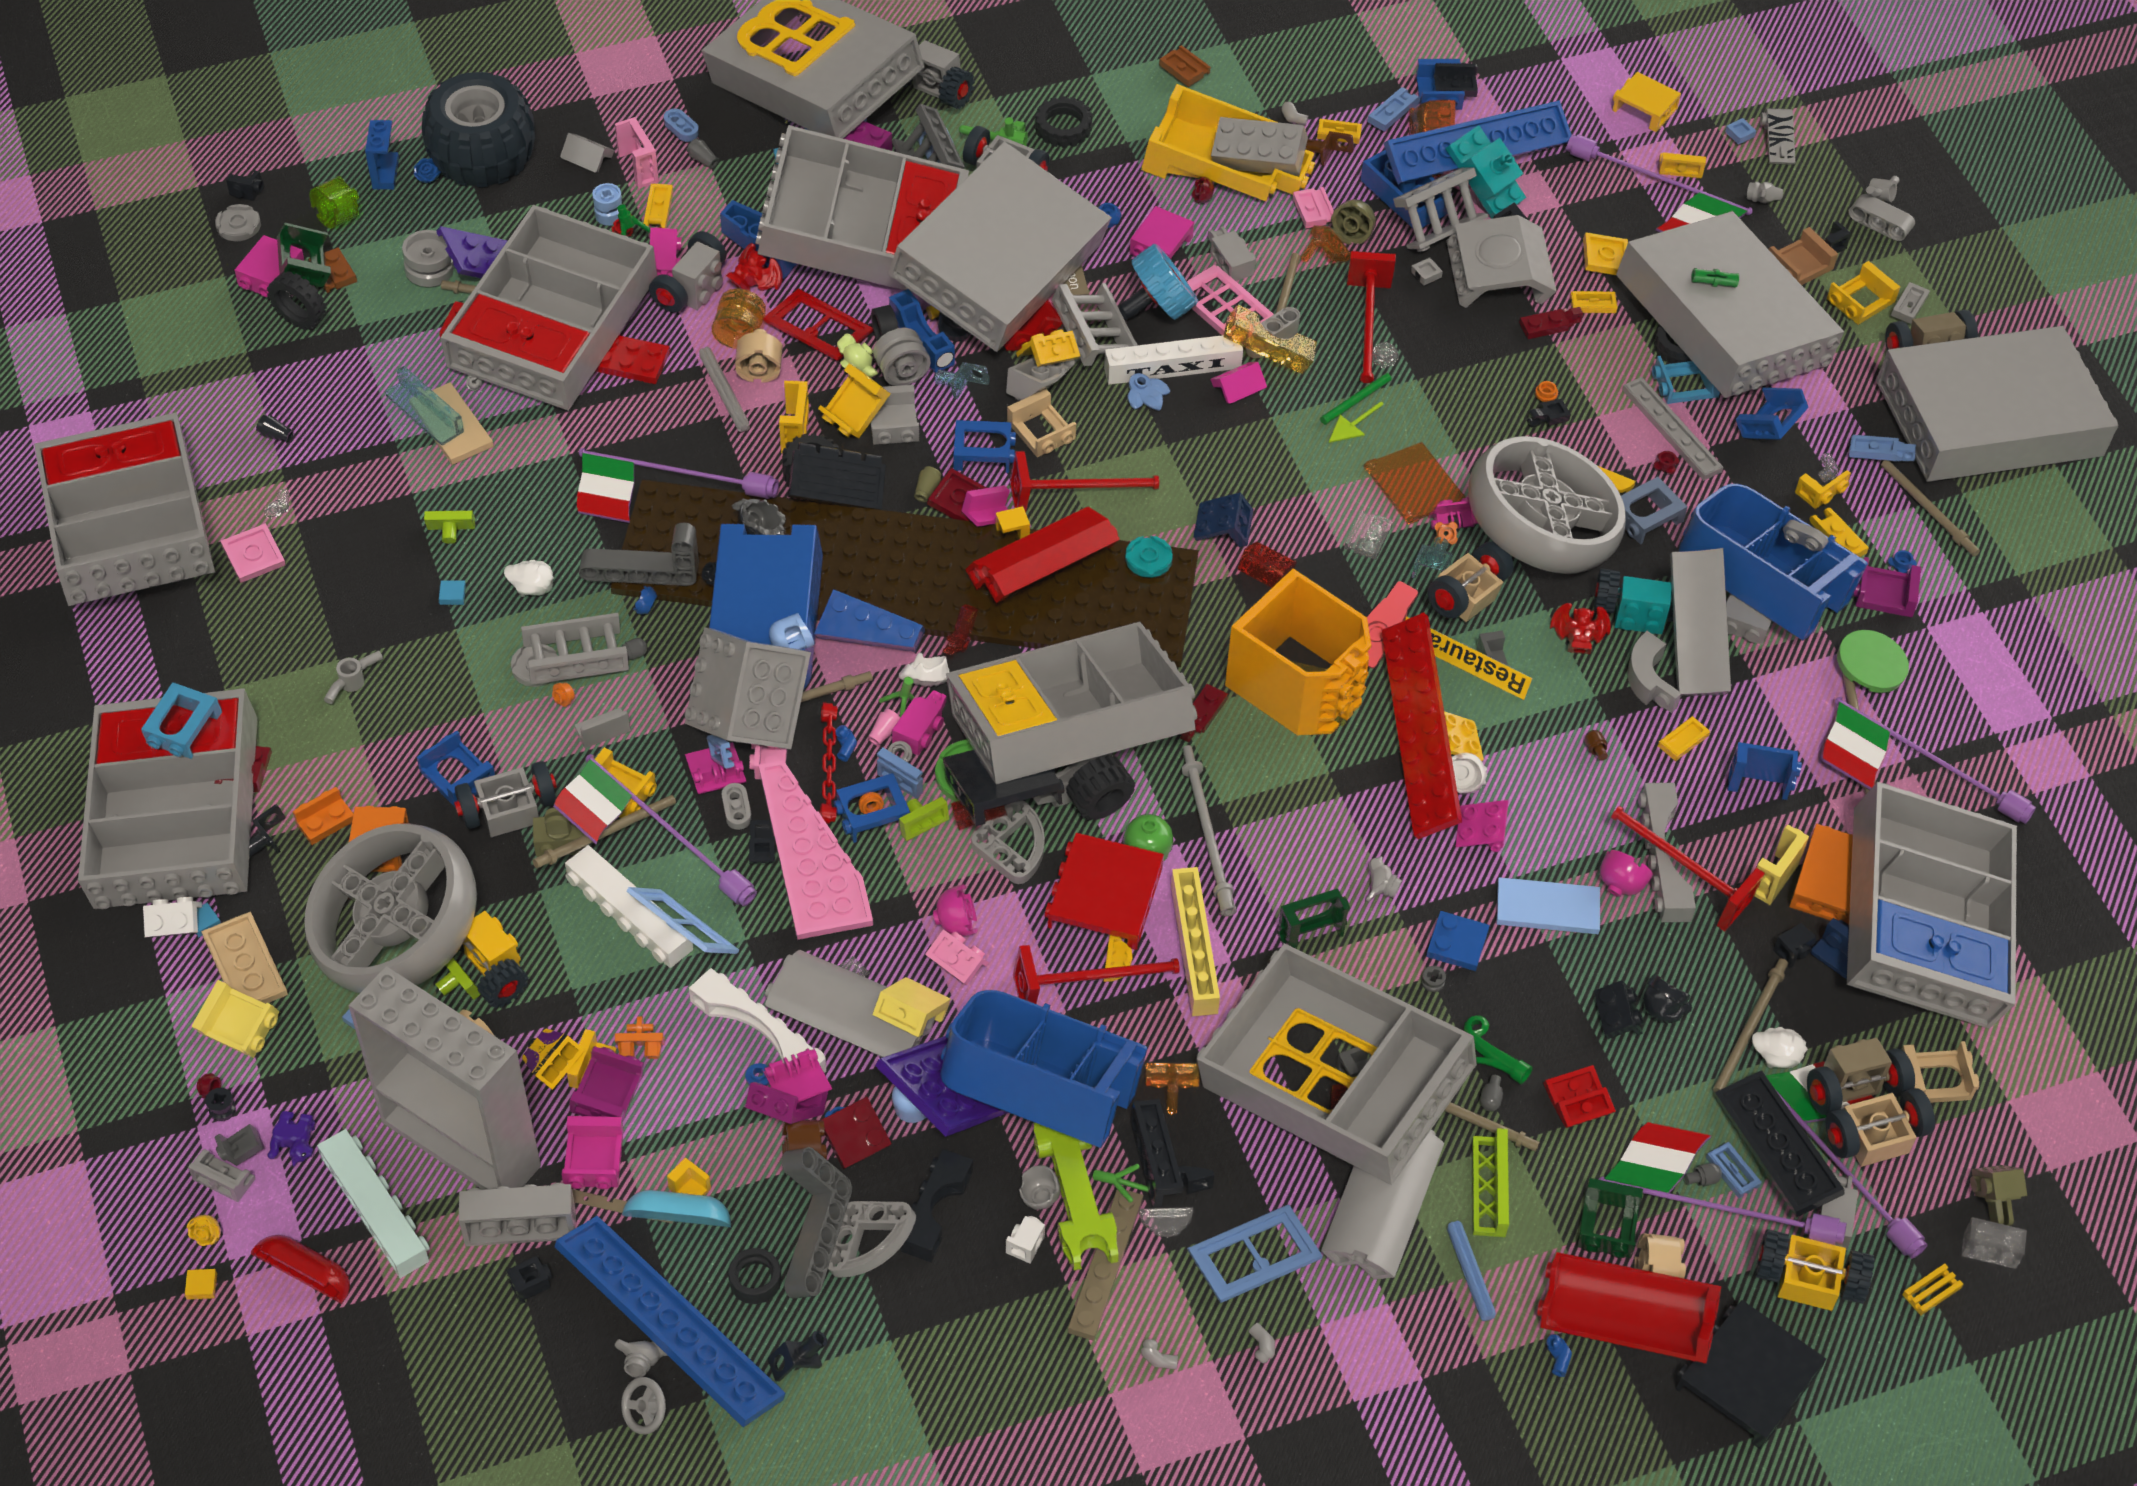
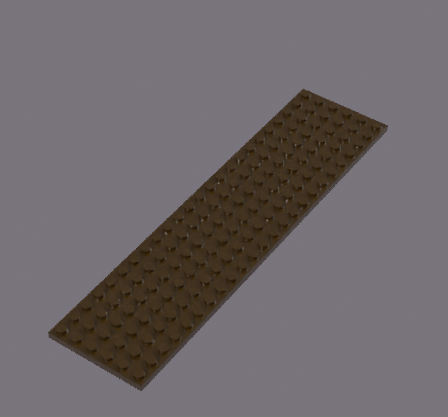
M641 480L622 550L672 553L671 546L674 527L679 523L691 524L696 529L699 557L696 582L689 586L612 582L611 594L640 598L641 591L646 586L652 587L657 594L656 600L712 607L714 586L707 584L703 580L702 570L707 563L717 562L721 524H738V511L732 507L736 502L741 501L743 498L760 501L766 498L746 495L745 492ZM770 497L766 499L769 504L778 506V511L785 515V524L782 525L785 529L784 535H791L792 525L817 526L823 552L817 621H820L834 589L923 625L925 635L1034 649L1141 622L1146 630H1150L1152 638L1159 642L1160 648L1167 652L1170 661H1174L1176 667H1181L1199 550L1171 547L1173 557L1169 570L1160 576L1142 577L1133 573L1125 561L1126 548L1131 541L1119 540L1112 547H1105L1011 593L1003 601L996 603L986 585L976 590L965 569L973 561L1019 540L1020 538L1016 530L1003 533L1002 530L997 531L996 524L976 526L972 521L871 508L846 507L784 497ZM1030 529V534H1032V533H1034V532H1036V531H1038V530H1036V529Z

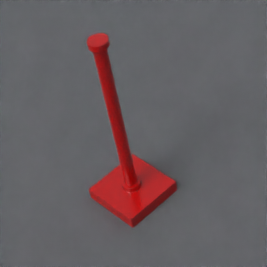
M1351 251L1347 285L1366 287L1363 373L1360 374V381L1363 383H1371L1374 380L1372 373L1375 287L1391 288L1396 254Z
M1025 451L1015 452L1009 483L1014 508L1023 506L1026 513L1031 489L1152 487L1153 489H1159V476L1153 475L1152 478L1030 480Z
M1618 806L1611 816L1613 820L1616 821L1618 819L1729 897L1717 924V927L1724 932L1753 900L1765 875L1760 869L1756 868L1739 888L1734 889L1625 813L1623 807Z
M1030 945L1019 946L1013 978L1018 998L1037 1004L1040 992L1039 985L1163 972L1178 974L1180 966L1178 959L1173 958L1169 962L1037 975Z

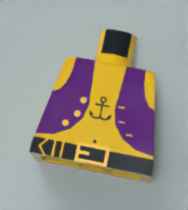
M545 1029L537 1038L529 1041L528 1049L523 1054L522 1059L531 1072L553 1090L585 1050L568 1035Z

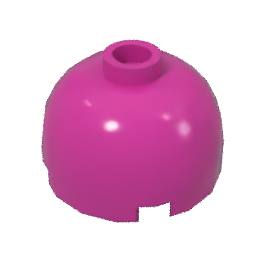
M1617 850L1607 851L1600 866V876L1608 886L1607 891L1617 897H1621L1622 894L1627 896L1638 894L1649 883L1653 873L1645 864L1642 863L1639 867L1634 862V857Z
M961 884L946 889L940 895L937 901V910H933V916L936 925H941L948 933L957 932L965 937L976 934L978 928L973 929L972 920L977 921V916L970 893L964 894L963 889L967 887Z

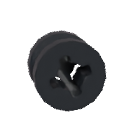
M215 1088L207 1094L205 1103L212 1119L226 1121L233 1117L236 1112V1105L228 1089Z

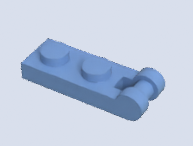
M1401 87L1368 115L1367 122L1385 132L1411 108H1416L1420 102V97L1416 94L1411 95L1407 89Z

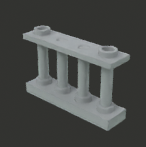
M1475 168L1457 169L1393 199L1395 207H1405L1410 216L1416 241L1407 244L1408 249H1417L1418 252L1430 248V244L1456 232L1455 224L1488 218L1487 213H1476L1468 187L1469 179L1477 176ZM1456 185L1460 188L1467 212V217L1461 220L1458 219L1451 195L1452 187ZM1438 193L1443 196L1451 223L1443 228L1441 227L1433 200ZM1421 201L1426 204L1433 228V233L1424 236L1416 209L1417 203Z
M1106 283L1101 284L1096 295H1073L1067 284L1058 285L1052 302L1066 331H1073L1080 359L1084 366H1092L1098 354H1105L1106 349L1138 346ZM1077 304H1097L1100 311L1081 312ZM1105 320L1108 328H1089L1086 321ZM1113 336L1116 344L1098 345L1093 337Z
M618 613L521 627L523 646L530 647L529 644H531L534 660H528L531 685L629 670L626 646L617 647L614 635L620 633ZM605 636L607 649L593 651L590 638ZM580 639L583 653L568 654L566 641ZM556 643L559 656L544 658L541 644Z

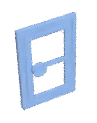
M628 887L626 892L663 919L669 927L677 930L704 952L737 954L739 952L738 948L661 889ZM650 900L665 902L685 919H673ZM682 924L696 926L716 943H704L684 928Z

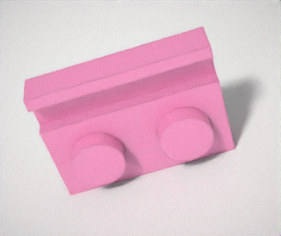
M1320 187V190L1313 188L1293 192V200L1305 229L1323 226L1327 222H1332L1331 217L1334 210L1324 187Z

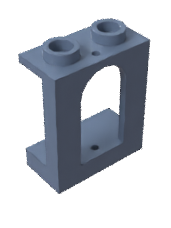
M1659 477L1621 495L1626 513L1625 529L1639 544L1643 543L1645 533L1670 520L1675 525L1684 522L1687 506ZM1648 496L1660 508L1659 511L1649 516L1639 517L1631 512L1630 505Z

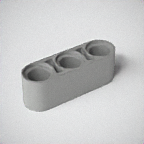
M1869 194L1860 195L1849 209V215L1854 221L1896 241L1904 240L1915 225V220L1910 214Z
M1294 307L1283 308L1249 330L1246 340L1247 355L1252 358L1263 357L1298 333L1300 321L1298 309Z

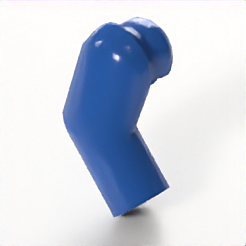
M841 725L835 731L837 739L842 746L837 757L841 761L846 762L853 753L857 740L850 729L845 725Z
M1552 1334L1546 1340L1548 1350L1555 1359L1552 1373L1558 1377H1565L1572 1352L1559 1335Z

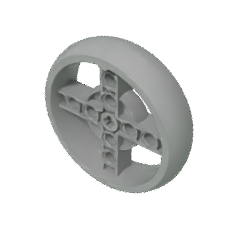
M1530 436L1513 437L1500 441L1487 449L1476 461L1472 469L1468 486L1472 513L1489 538L1516 559L1542 570L1572 574L1596 568L1607 561L1619 547L1626 524L1625 507L1621 495L1610 478L1596 464L1577 451L1544 438ZM1520 471L1523 473L1524 479L1520 483L1494 478V473ZM1577 526L1598 530L1600 537L1574 539L1571 529Z
M410 823L392 824L375 828L358 836L341 848L320 872L310 892L306 905L304 926L307 945L313 960L331 981L355 993H361L386 966L416 986L425 982L439 972L453 958L471 928L477 901L476 882L472 867L465 854L453 840L443 833L426 826ZM411 853L398 871L382 873L372 880L365 877L382 863L394 857ZM445 867L447 876L445 896L435 920H432L426 916L428 912L426 891ZM349 897L355 901L352 913L355 926L338 949H336L337 923L342 908ZM410 937L417 941L398 957L385 963L368 967L384 946L398 945Z

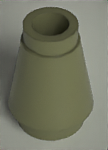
M926 466L924 470L920 471L914 494L915 499L920 502H927L941 482V472L939 470Z

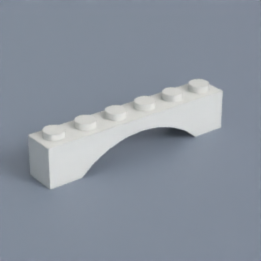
M710 968L689 987L690 1002L710 1017L734 1019L752 1026L773 1044L783 1064L784 1057L789 1062L792 1061V1054L797 1059L798 1053L805 1051L807 1048L809 1050L813 1049L799 1033L794 1034L780 1018L771 1016L761 1003L752 1001L742 988L737 989L724 974H718ZM814 1048L818 1056L817 1060L825 1073L826 1057L821 1050Z

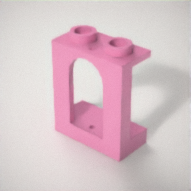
M634 117L615 123L618 156L623 157L632 154L637 187L640 189L651 185V183L659 182L656 150L637 119Z

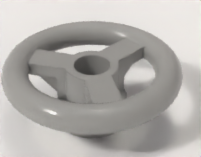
M638 1377L632 1380L625 1388L621 1409L628 1427L635 1433L646 1435L654 1432L661 1425L665 1415L666 1403L660 1386L654 1380L647 1377ZM647 1386L643 1397L631 1400V1395L637 1387ZM630 1409H635L642 1415L645 1426L635 1422Z

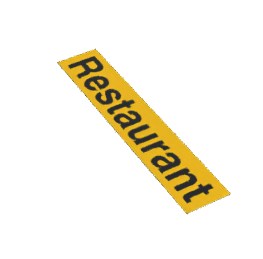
M1431 629L1436 657L1516 697L1525 699L1532 681L1531 677Z

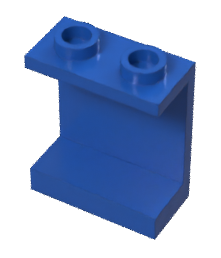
M1418 59L1416 81L1418 96L1420 97V110H1462L1465 91H1434L1433 86L1435 64L1461 63L1460 59Z
M1738 742L1729 769L1727 791L1738 792L1742 777L1783 783L1782 799L1787 800L1790 791L1795 790L1796 776L1799 777L1802 763L1798 762V751Z

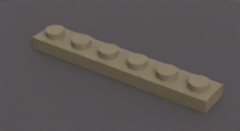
M1117 1189L1109 1213H1113L1117 1226L1119 1260L1116 1263H1110L1105 1253L1096 1248L1068 1327L1069 1334L1095 1341L1144 1195L1126 1190L1133 1198V1202L1130 1203Z

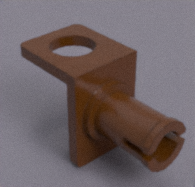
M1329 131L1326 139L1323 141L1308 138L1306 150L1320 154L1321 165L1325 166L1333 150L1353 153V136L1351 134ZM1337 139H1345L1348 142V146H1341Z

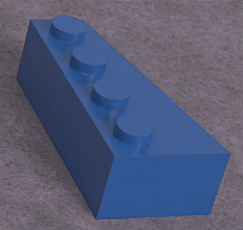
M732 200L720 213L721 231L745 249L750 243L755 244L757 233L760 231L758 227L763 213ZM755 244V246H756V250H755V251H758L759 245ZM764 256L766 258L764 265L768 267L771 257ZM774 258L781 267L783 279L797 265L796 263Z
M833 589L814 634L818 639H830L839 642L859 643L867 646L873 645L916 652L925 629L921 624Z

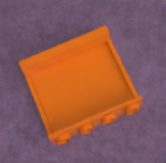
M1815 825L1789 906L1790 908L1830 921L1833 918L1838 921L1842 920L1849 925L1853 834H1847L1832 829L1829 826Z

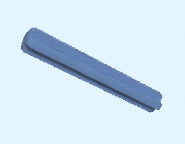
M1460 1221L1451 1222L1448 1224L1447 1230L1480 1318L1483 1321L1492 1320L1495 1318L1496 1311L1463 1225Z

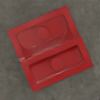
M1594 1065L1543 1082L1547 1094L1566 1128L1616 1112L1607 1088H1602Z

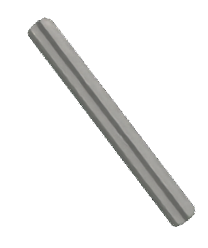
M701 348L699 356L739 432L748 431L750 428L749 421L711 348Z

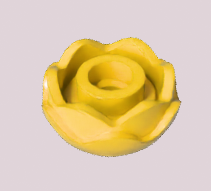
M209 1215L193 1217L187 1224L189 1238L196 1240L200 1246L213 1245L220 1238L221 1229L219 1223Z

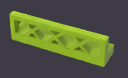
M1497 1128L1495 1137L1473 1136L1472 1139L1473 1235L1506 1237L1509 1227L1508 1129ZM1479 1145L1494 1146V1153L1486 1158L1479 1152ZM1485 1166L1494 1173V1177L1488 1182L1479 1175V1171ZM1485 1190L1494 1197V1201L1488 1206L1479 1199V1195ZM1487 1214L1494 1221L1495 1228L1479 1227V1219Z

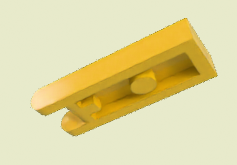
M651 183L644 217V224L648 227L649 224L661 225L660 227L667 228L673 196V185Z
M1830 507L1824 510L1827 518L1820 520L1816 515L1809 518L1810 523L1827 537L1830 535L1835 536V542L1857 556L1861 557L1867 554L1869 547Z

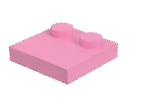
M266 523L221 541L222 548L240 583L285 566V560Z

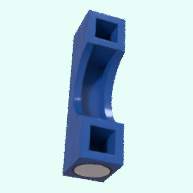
M906 289L890 296L889 305L893 308L898 327L913 329L918 333L923 346L930 356L931 369L937 373L955 365V346L944 332L935 334L931 330L922 313L920 302L912 292Z

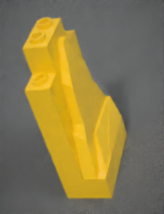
M1176 84L1170 96L1166 114L1160 126L1155 127L1148 141L1142 171L1166 179L1168 173L1194 178L1208 177L1211 181L1263 201H1267L1269 194L1274 195L1276 189L1292 195L1293 192L1300 191L1301 188L1305 189L1309 179L1307 174L1311 175L1315 166V162H1312L1314 153L1306 149L1299 176H1294L1278 169H1274L1272 174L1234 170L1213 162L1211 153L1220 117L1267 122L1276 121Z

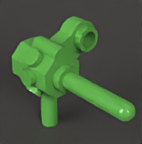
M1008 117L1005 119V127H1002L1000 131H990V140L993 141L999 135L1027 146L1028 132H1025L1026 123L1021 121L1013 122V119ZM961 125L959 132L969 135L974 127Z

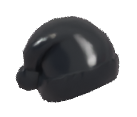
M1656 973L1651 976L1643 994V1003L1647 1013L1653 1019L1661 1023H1675L1680 1021L1683 1014L1691 1012L1692 1004L1688 1002L1690 999L1688 993L1668 984Z

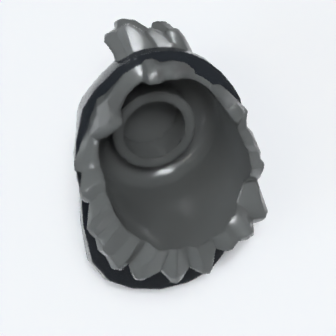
M743 498L732 505L733 509L738 511L737 522L738 524L745 525L747 535H784L785 529L782 525L785 524L786 518L784 514L778 511V506L775 504H769L766 499L760 501Z

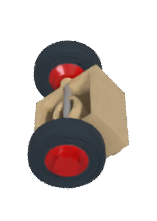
M1495 542L1483 543L1475 550L1473 556L1469 553L1465 554L1440 573L1438 578L1430 584L1428 598L1433 608L1446 618H1456L1459 616L1465 622L1469 621L1495 601L1504 581L1511 576L1513 561L1510 554L1500 548Z
M1914 1088L1906 1090L1901 1094L1900 1105L1894 1094L1890 1093L1845 1106L1844 1109L1832 1111L1826 1115L1825 1128L1829 1143L1836 1155L1840 1158L1856 1156L1860 1166L1863 1167L1910 1153L1917 1137L1933 1133L1935 1129V1115L1927 1095L1921 1089Z

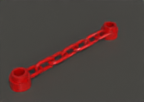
M823 702L821 722H827V726L823 729V743L827 746V753L823 755L822 768L827 773V779L822 783V797L826 800V804L821 803L819 814L826 824H830V822H835L837 811L836 807H832L831 800L836 796V785L832 781V773L836 770V756L832 753V746L836 744V729L832 727V721L837 719L838 707L833 706V703ZM833 731V741L831 738L827 741L826 734H830ZM826 757L828 761H830L832 757V767L831 765H828V767L826 768ZM826 785L828 788L832 785V796L830 792L826 796Z

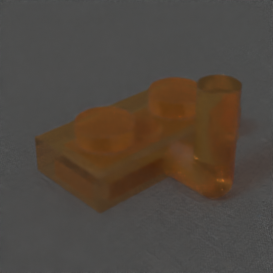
M1314 225L1310 231L1314 238L1305 249L1301 259L1304 262H1308L1316 248L1322 247L1330 260L1334 262H1348L1351 253L1331 227Z
M1146 1063V1086L1157 1088L1168 1086L1167 1113L1176 1114L1178 1086L1181 1088L1199 1087L1198 1064Z

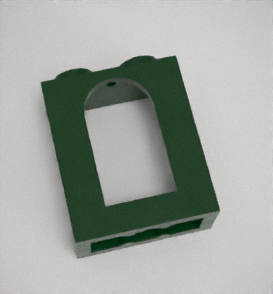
M284 223L277 236L279 274L282 272L286 273L287 271L292 272L294 275L298 274L302 279L308 280L310 285L323 288L331 275V267L324 265L323 243L328 233ZM293 244L304 246L309 251L310 262L290 258V246Z
M1337 888L1281 906L1277 935L1282 945L1285 943L1297 949L1299 935L1330 925H1334L1339 937H1343L1345 926L1347 925V913L1350 911L1349 902L1345 896L1342 897ZM1322 903H1332L1325 912L1299 920L1295 913L1296 911Z
M1589 1178L1585 1190L1577 1247L1584 1248L1588 1252L1612 1254V1256L1617 1258H1632L1636 1246L1634 1241L1643 1189ZM1598 1203L1624 1208L1620 1239L1594 1234Z

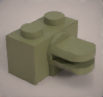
M555 808L548 809L545 817L533 818V843L536 857L543 855L544 851L548 849L554 850L585 835ZM584 846V847H582V848H580V849H578V850H576V851L570 853L569 855H576L579 851H581V850H582L583 848H585L586 846Z
M2006 1165L1972 1169V1177L1970 1178L1971 1188L1975 1192V1196L1983 1197L1985 1202H1988L1991 1225L1994 1228H2001L2003 1225L2005 1227L2012 1226L2014 1218L2011 1200L2027 1196L2024 1169Z

